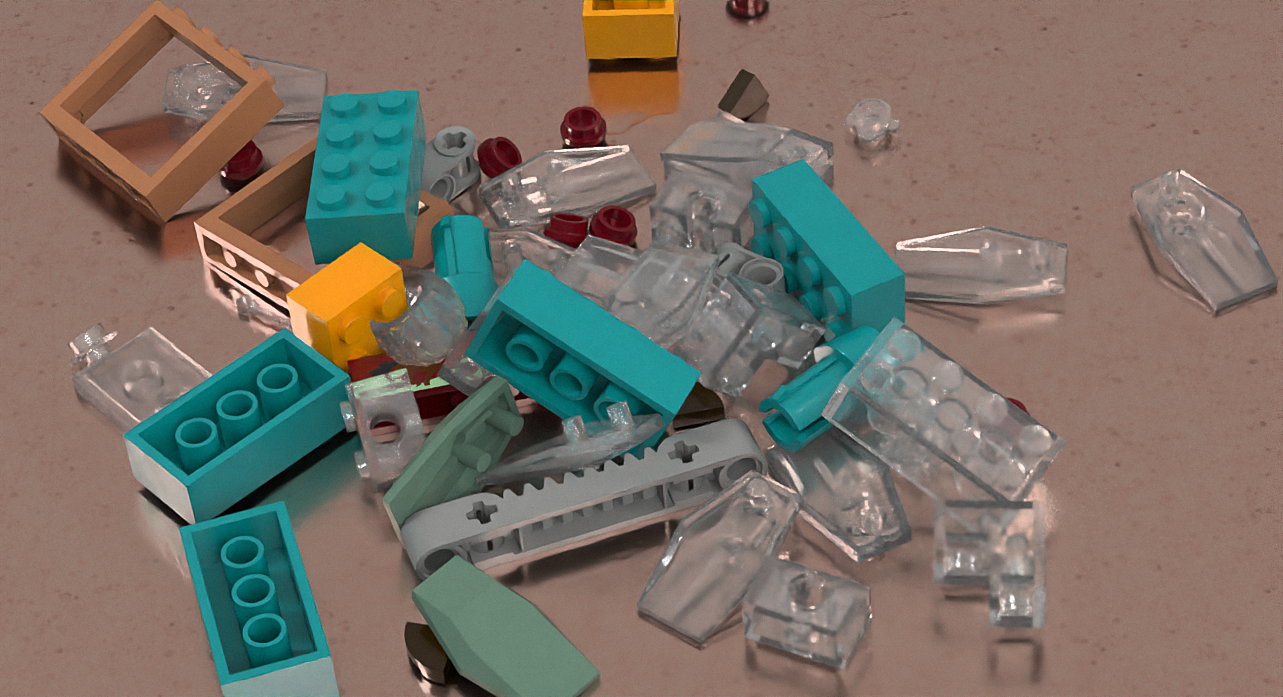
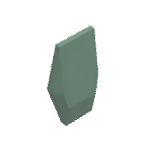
M496 375L448 414L434 428L382 498L383 505L402 547L406 548L400 535L401 527L407 518L422 509L481 493L511 437L518 435L522 430L524 420L519 413L508 380Z
M455 555L412 590L411 599L458 673L497 697H578L600 676V671L536 604L458 555Z

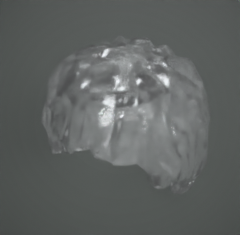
M430 271L421 272L425 279L421 284L423 291L408 310L394 321L378 323L372 320L369 322L379 347L390 358L402 365L429 367L432 364L441 363L443 359L449 358L454 354L455 349L459 348L461 338L467 332L468 321L465 308L456 290L444 278L434 275Z

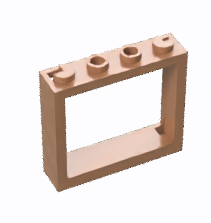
M155 0L38 113L61 141L166 223L284 107V104L272 88L276 83L275 79L265 69L257 66L253 70L249 67L250 63L235 47L230 46L224 49L218 37L207 27L202 26L199 30L195 28L193 20L181 8L176 6L171 10L160 1ZM173 37H176L243 86V88L150 177L83 124Z
M318 136L194 222L204 260L288 310L286 294L315 274L248 235L309 192ZM422 189L420 191L413 258L389 260L402 268L404 281L433 261L431 230L437 222L441 221V217L447 215L454 216L451 205L443 198L435 197Z

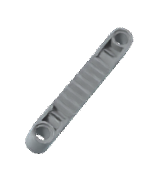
M724 419L674 434L664 439L659 445L657 452L650 447L644 448V459L641 460L627 453L624 454V465L618 466L612 460L607 459L604 460V471L601 472L595 470L591 465L584 466V477L581 478L567 471L564 472V483L561 484L556 483L550 477L544 478V486L541 490H537L530 483L524 484L523 495L517 496L510 489L504 490L503 498L495 494L478 493L422 509L413 513L405 520L401 527L400 535L414 570L422 581L426 580L455 555L462 557L477 568L485 570L745 491L754 487L763 479L767 472L768 464L748 425L740 419ZM678 450L681 451V459L677 458ZM688 480L690 482H693V488L691 490H689ZM478 510L481 511L483 524L477 519L476 512ZM489 540L492 542L493 548L491 550H488L487 541Z

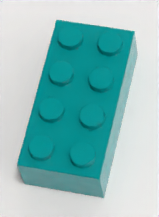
M389 90L382 93H343L336 96H324L305 216L315 265L332 263L360 242L388 260L413 258L427 137L418 90Z
M804 159L753 178V200L749 202V212L754 222L755 236L751 239L752 252L781 263L784 269L786 294L790 293L797 301L806 321L817 325L824 334L826 342L856 327L866 325L882 333L891 342L896 351L905 348V273Z
M524 259L495 301L464 354L494 375L508 380L511 386L622 458H624V454L630 453L638 460L644 459V448L654 447L678 413L701 375V372L688 365L682 358L668 352L642 335L636 328L628 326L599 307L593 300L582 296L556 279L551 273L539 268L527 259Z
M283 328L123 434L134 478L188 523L195 524L214 519L358 418L350 376L288 329Z
M284 500L180 527L179 531L223 697H340L331 653Z

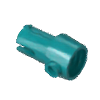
M447 215L441 217V221L437 222L432 228L430 235L436 283L429 289L425 298L429 316L421 319L422 333L429 345L475 336L495 301L503 291L495 282L488 227L483 228L482 220L479 217Z
M862 325L814 349L816 364L787 384H781L777 391L761 401L760 411L768 413L772 409H776L775 412L763 419L762 423L768 434L779 446L792 453L798 452L846 417L858 421L868 419L886 401L893 402L901 396L905 388V370L902 360L891 342L878 330Z

